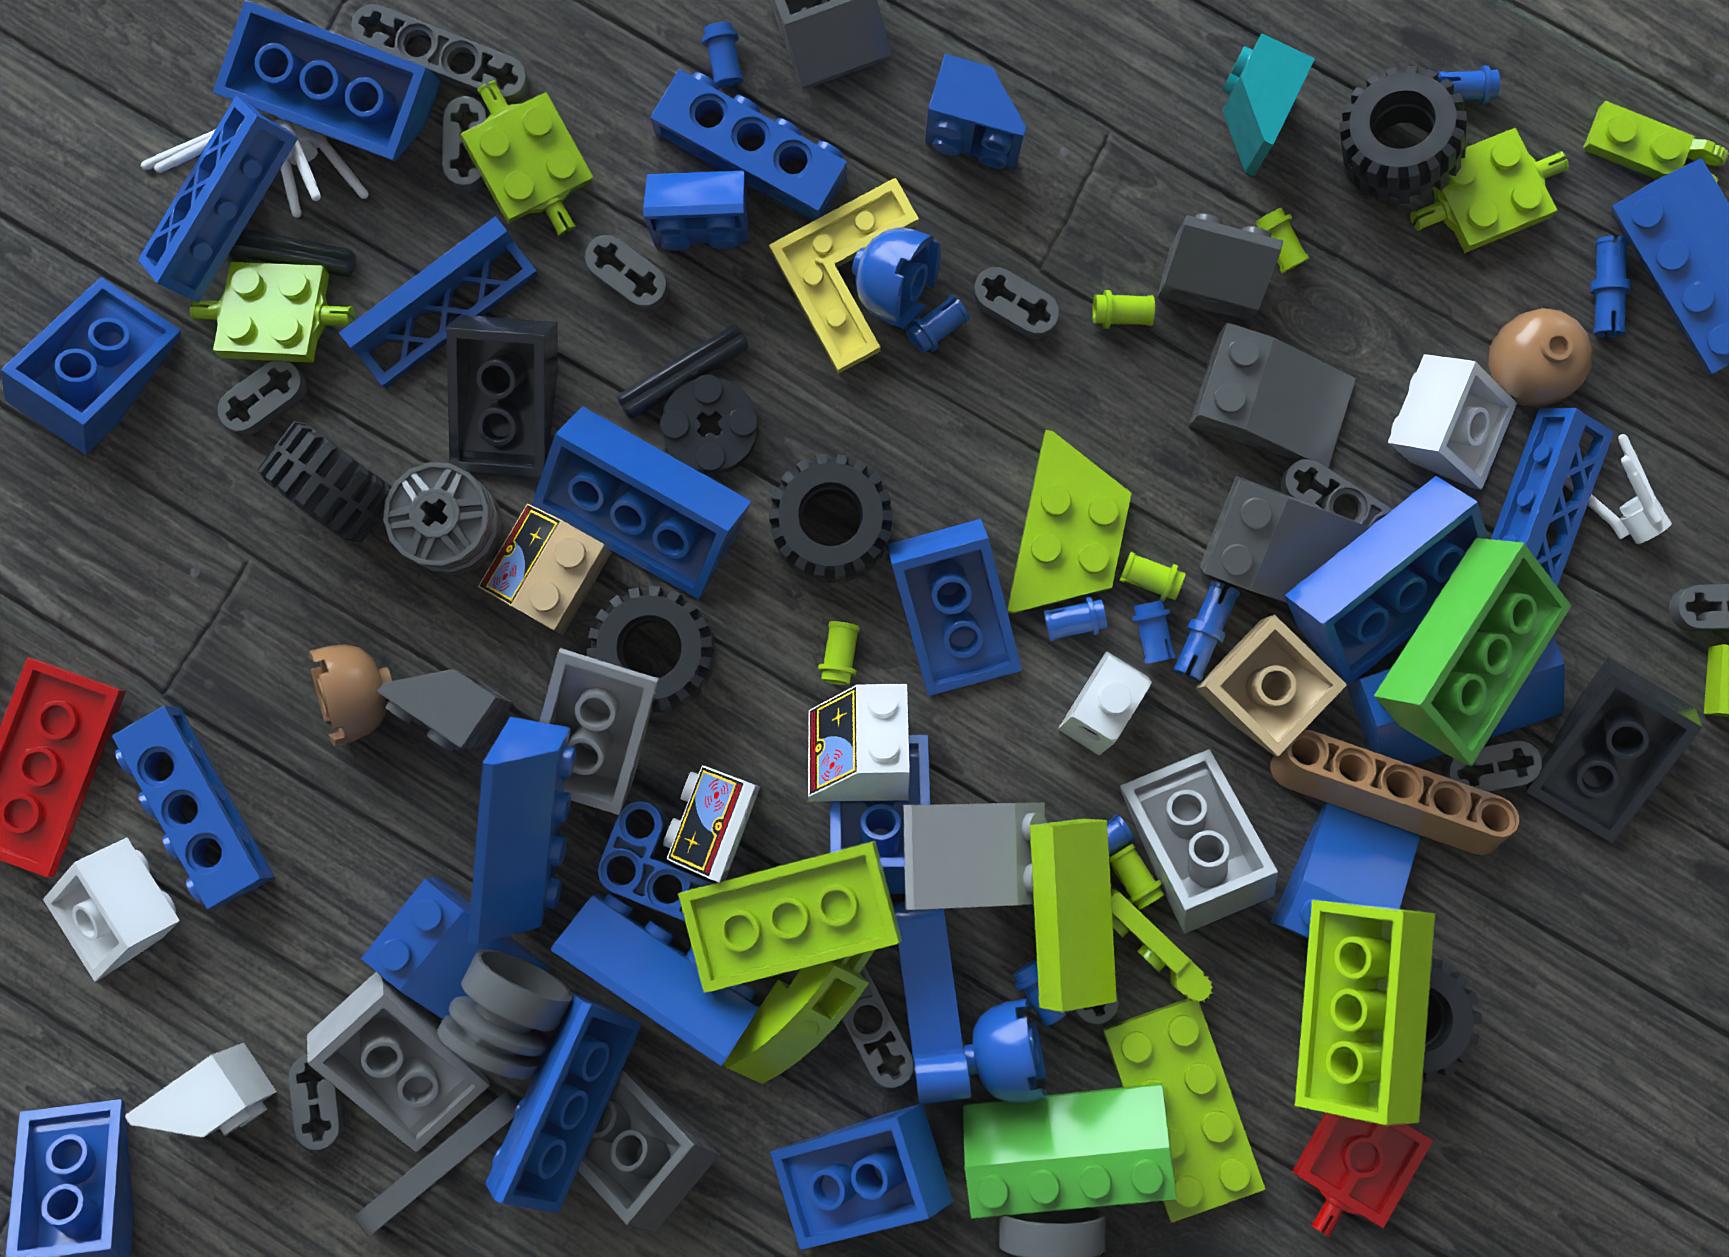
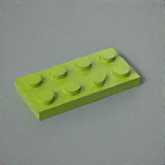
M876 841L678 893L704 993L899 944L902 941Z
M1184 999L1102 1028L1122 1087L1163 1084L1176 1180V1199L1163 1200L1162 1202L1171 1223L1266 1190L1200 1003L1192 1002L1191 999Z

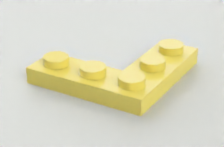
M896 178L769 244L771 254L838 374L880 352V345L838 272L837 267L854 259L861 248L866 249L871 240L882 232L899 227L910 229L918 225L919 218Z

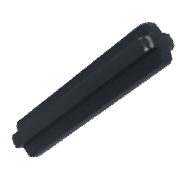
M243 229L229 252L231 255L277 264L323 266L329 274L343 277L352 276L356 265V255L350 249L249 229Z
M732 325L621 392L617 397L618 402L629 418H635L671 396L683 384L706 375L747 350L748 341L737 325Z

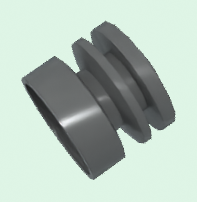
M429 462L409 469L394 482L385 499L383 522L389 540L403 556L437 574L460 576L479 569L493 557L502 540L503 516L498 501L469 472L450 463ZM436 508L443 511L448 517L443 525L436 522L431 516Z
M491 949L479 950L475 954L461 982L463 990L470 997H456L451 1002L448 1008L451 1015H447L442 1020L437 1030L439 1038L450 1050L480 1068L509 1078H532L541 1062L538 1056L544 1055L550 1044L542 1031L557 1029L573 998V994L558 978L524 959Z
M1093 1208L999 1216L998 1245L1001 1250L1020 1257L1098 1256L1106 1251V1216L1103 1212Z

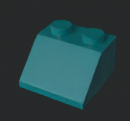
M1262 33L1253 50L1246 46L1243 47L1222 89V92L1230 95L1223 109L1225 120L1244 172L1253 177L1272 148L1315 58Z

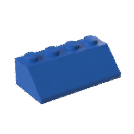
M245 0L213 93L232 101L235 96H238L249 102L256 110L396 162L426 126L441 80L424 66Z
M1700 158L1655 180L1614 204L1611 208V213L1625 237L1628 238L1629 244L1707 375H1711L1729 365V203L1703 159Z
M582 406L555 434L532 506L568 523L603 543L609 550L699 600L735 540L752 501Z
M1435 476L1285 595L1299 630L1329 668L1347 684L1346 686L1350 685L1415 633L1475 538L1488 539L1478 502Z
M1554 635L1490 738L1564 713L1565 663ZM1391 668L1357 679L1347 686L1370 751L1410 765L1445 754L1400 727L1374 697Z
M510 717L483 762L468 943L478 945L541 927L548 909H556L562 890V880L555 879L556 866L562 865L567 843L565 836H559L560 822H566L571 804V793L564 792L565 778H570L572 775L576 757V749L568 747L570 727Z
M609 892L606 897L600 894L593 895L557 939L551 951L722 1066L761 1005L760 1002L754 999L757 991L748 983H742L704 993L692 947L686 953L671 943L675 935L668 929L651 919L645 925L631 916L630 913L634 907L614 893Z
M572 993L573 998L559 1026L554 1030L546 1052L539 1057L541 1062L527 1092L515 1109L514 1120L504 1143L493 1158L492 1169L485 1184L494 1200L501 1204L559 1213L642 1026V1022L598 1001Z

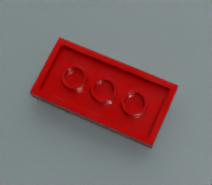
M27 657L0 726V861L45 877H54L56 875L126 694L125 690L41 660Z

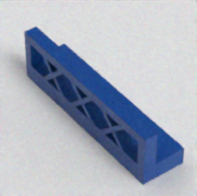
M235 96L138 258L140 264L157 284L198 303L298 140L291 131L262 116L249 102L238 96Z
M495 216L339 332V334L348 346L360 356L379 383L386 389L447 343L446 328L450 325V316L458 318L462 315L484 316L536 277L538 273ZM509 251L522 270L507 281L490 279L492 262ZM482 270L481 278L473 277ZM463 284L480 286L478 303L468 310L451 308L453 293ZM488 287L496 288L494 291L487 295ZM444 299L443 306H435ZM424 313L440 314L441 322L438 333L430 339L413 337L415 320ZM405 328L404 335H397L398 332ZM386 341L403 343L401 360L385 372L370 354ZM412 344L420 345L418 348L411 352Z
M1539 408L1491 537L1492 540L1525 543L1556 586L1559 584L1614 434L1613 431L1577 408ZM1583 431H1585L1593 439L1587 455L1582 458L1579 442ZM1571 476L1574 491L1571 499L1565 503L1562 488L1566 478ZM1555 521L1558 534L1554 545L1548 547L1546 532L1549 523Z

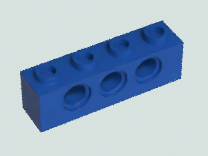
M678 69L650 117L656 135L721 171H744L748 186L811 221H815L827 213L847 178V161L843 159V154L837 148L823 141H819L818 144L809 141L801 136L802 132L798 127L785 119L778 118L775 122L760 114V108L743 96L736 95L733 99L718 90L719 86L704 74L695 72L692 76ZM715 113L723 118L720 124L712 128H706L699 124L700 119L706 114ZM749 136H757L765 141L763 146L755 151L744 150L740 147V144ZM790 159H799L807 165L798 174H788L781 169L782 165Z
M163 706L112 735L118 747V750L115 751V756L119 765L128 775H133L142 790L139 793L141 805L150 817L158 819L166 834L162 837L163 844L175 861H181L190 877L186 880L188 890L199 904H205L207 909L224 907L275 877L181 708ZM168 754L174 762V770L171 776L164 780L159 774L158 765L161 758ZM191 796L197 803L198 813L195 819L189 823L182 815V805ZM212 839L216 840L222 849L221 859L215 866L210 864L205 856L206 846Z

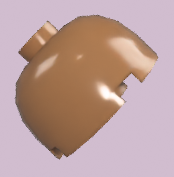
M1541 308L1519 314L1501 328L1499 334L1490 345L1488 366L1492 378L1510 396L1514 397V400L1519 405L1542 408L1563 401L1581 387L1592 368L1593 348L1587 331L1577 319L1561 310Z
M344 644L309 651L310 660L314 662L320 661L321 667L313 668L311 672L324 722L331 721L333 730H338V732L329 734L333 746L346 744L368 736L380 726L386 715V697L377 691L382 683L392 681L389 669L387 667L378 669L372 656L360 647Z

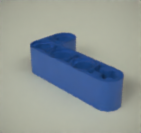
M644 801L630 803L622 809L616 820L599 863V879L603 886L613 893L685 921L680 899L675 902H667L658 895L657 882L665 874L674 875L681 882L682 892L714 884L717 881L655 857L666 829L665 814L654 803ZM641 809L651 813L655 822L654 830L646 838L637 837L630 829L632 815ZM619 856H626L635 864V877L628 884L619 883L612 876V863Z
M906 901L892 902L902 941L898 944L920 1105L971 1098L944 908L906 910Z

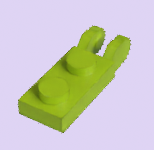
M1605 101L1599 107L1583 147L1586 152L1654 179H1659L1684 167L1687 157L1695 161L1702 158L1705 164L1716 167L1724 165L1729 154L1728 150L1725 147H1721V145H1716L1709 140L1694 139L1695 136L1608 101ZM1712 174L1713 178L1715 179V181H1716V183H1717V182H1718V179H1717L1718 177H1715V176H1714L1715 174Z
M1112 888L1113 929L1122 938L1130 931L1143 944L1137 952L1158 972L1164 966L1169 968L1170 984L1180 991L1182 995H1185L1187 999L1198 1003L1200 1001L1205 1002L1206 998L1209 999V995L1212 994L1211 989L1213 988L1211 986L1212 981L1208 980L1209 977L1204 976V972L1120 892Z

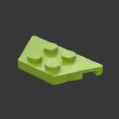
M1045 430L1007 606V612L1010 614L1110 590L1113 586L1132 493L1050 430Z

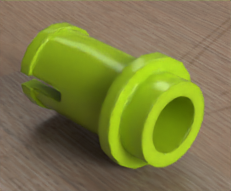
M1279 208L1256 221V224L1259 228L1269 231L1272 238L1283 240L1282 249L1277 260L1282 274L1309 259V256L1305 253L1289 223L1292 219L1291 214L1285 215L1283 209Z
M1104 290L1103 295L1094 296L1092 309L1093 323L1102 324L1103 329H1109L1111 324L1152 326L1155 316L1154 296L1112 295L1111 290Z
M1130 552L1120 581L1160 595V600L1165 601L1166 597L1176 600L1186 573L1178 571V565L1173 564L1170 568Z
M831 621L828 626L829 633L824 664L818 665V670L822 672L821 681L837 685H850L851 677L856 676L857 672L852 666L857 634L860 627L851 623Z
M1133 843L1109 857L1110 866L1130 895V898L1127 900L1130 903L1134 902L1139 910L1164 895L1159 887L1163 884L1160 879L1155 881L1136 852Z

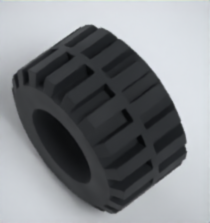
M1407 66L1406 73H1397L1396 67L1385 70L1386 77L1379 79L1374 74L1366 79L1365 90L1357 87L1351 94V104H1345L1342 111L1343 122H1340V138L1344 166L1348 168V175L1353 184L1360 182L1361 192L1369 197L1374 192H1378V198L1381 202L1389 203L1391 197H1399L1400 204H1409L1411 196L1419 195L1421 201L1431 197V188L1436 187L1441 191L1449 185V175H1457L1461 168V158H1465L1467 119L1466 111H1464V100L1460 93L1454 94V84L1447 78L1439 83L1438 73L1430 69L1427 70L1425 75L1418 74V67ZM1400 123L1417 124L1430 132V135L1424 141L1405 149L1390 148L1376 140L1384 130Z
M296 421L291 424L257 469L262 479L294 505L349 542L359 544L364 541L384 515L385 499L392 488L386 481L306 423Z
M827 454L816 455V460L807 463L806 459L797 463V469L792 473L787 471L781 478L782 484L779 489H774L771 497L772 506L769 509L771 533L781 557L785 558L788 565L794 571L802 572L806 578L813 581L817 578L825 580V583H836V580L846 579V581L855 579L856 575L863 571L866 573L874 567V562L878 558L881 559L886 550L888 540H890L893 511L891 510V499L888 490L885 491L882 486L881 478L876 472L871 474L867 470V465L858 460L855 464L848 461V456L837 454V459H827ZM836 493L846 496L859 509L861 519L859 529L856 535L844 544L838 546L820 545L812 541L804 531L802 515L805 507L814 498L823 494Z
M649 586V589L646 590L636 587L629 589L628 595L623 597L615 596L610 600L612 605L606 611L601 609L595 617L599 620L595 629L590 628L588 638L592 641L591 649H587L588 657L629 669L625 660V646L630 635L638 627L650 622H661L670 626L680 639L681 655L674 669L667 675L658 678L651 712L664 713L666 710L685 706L686 701L692 697L696 698L702 692L700 689L706 681L709 682L713 673L711 672L712 664L716 662L715 638L713 631L707 623L708 621L690 600H687L680 593L673 590L666 591L658 586Z
M1433 956L1429 987L1432 1020L1426 1031L1422 1081L1425 1083L1437 1081L1436 1074L1438 1073L1446 1077L1455 1073L1456 1070L1453 1066L1455 1061L1464 1064L1472 1056L1465 1051L1468 1043L1477 1045L1480 1038L1479 1034L1472 1032L1473 1024H1482V1013L1472 1008V1004L1479 1002L1475 991L1465 987L1469 980L1463 973L1453 971V965Z

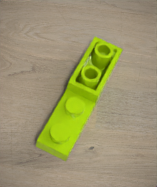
M875 950L801 968L790 985L777 980L723 1064L728 1069L763 1084L797 1063L837 1026L868 986L869 982L859 973Z

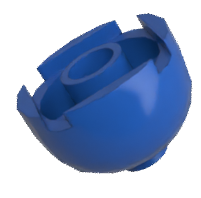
M902 227L888 229L873 238L866 249L861 248L857 252L852 265V274L856 276V290L860 302L870 315L903 329L912 326L911 321L921 316L926 304H919L917 300L924 289L925 283L934 289L940 266L941 247L939 242L932 240L935 238L934 236Z
M1028 998L1007 1001L991 1007L980 1016L973 1028V1044L964 1045L969 1075L978 1074L986 1091L996 1099L1008 1103H1027L1045 1100L1047 1097L1046 1089H1037V1080L1045 1079L1046 1071L1037 1023H1027L1023 1011L1033 1010Z

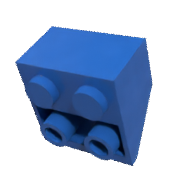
M944 54L928 108L925 142L933 144L932 147L936 151L946 155L957 156L961 152L978 157L980 163L991 168L1004 169L1006 166L1016 168L1026 126L993 67Z
M745 172L647 174L643 214L653 244L661 245L665 250L680 251L690 248V244L709 243L712 248L730 249L737 247L738 242L749 241Z

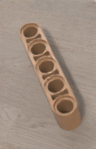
M1304 729L1278 757L1274 755L1270 762L1273 778L1285 788L1473 854H1490L1511 836L1519 825V815L1516 808L1510 801L1501 796L1312 730ZM1293 754L1301 757L1305 764L1298 762ZM1340 771L1348 774L1352 781L1346 779ZM1388 787L1394 790L1398 794V797L1394 796L1388 790ZM1435 804L1440 806L1444 810L1445 814L1441 812ZM1483 821L1486 822V823L1491 827V829H1489V828L1483 823Z

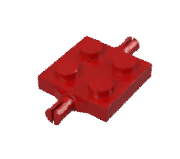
M1325 1113L1292 1170L1295 1175L1315 1186L1326 1199L1311 1226L1330 1237L1341 1215L1346 1211L1362 1215L1384 1228L1433 1140L1413 1129L1409 1124L1382 1125Z

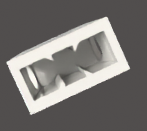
M1106 651L1057 730L1097 755H1101L1116 742L1152 682L1146 675Z

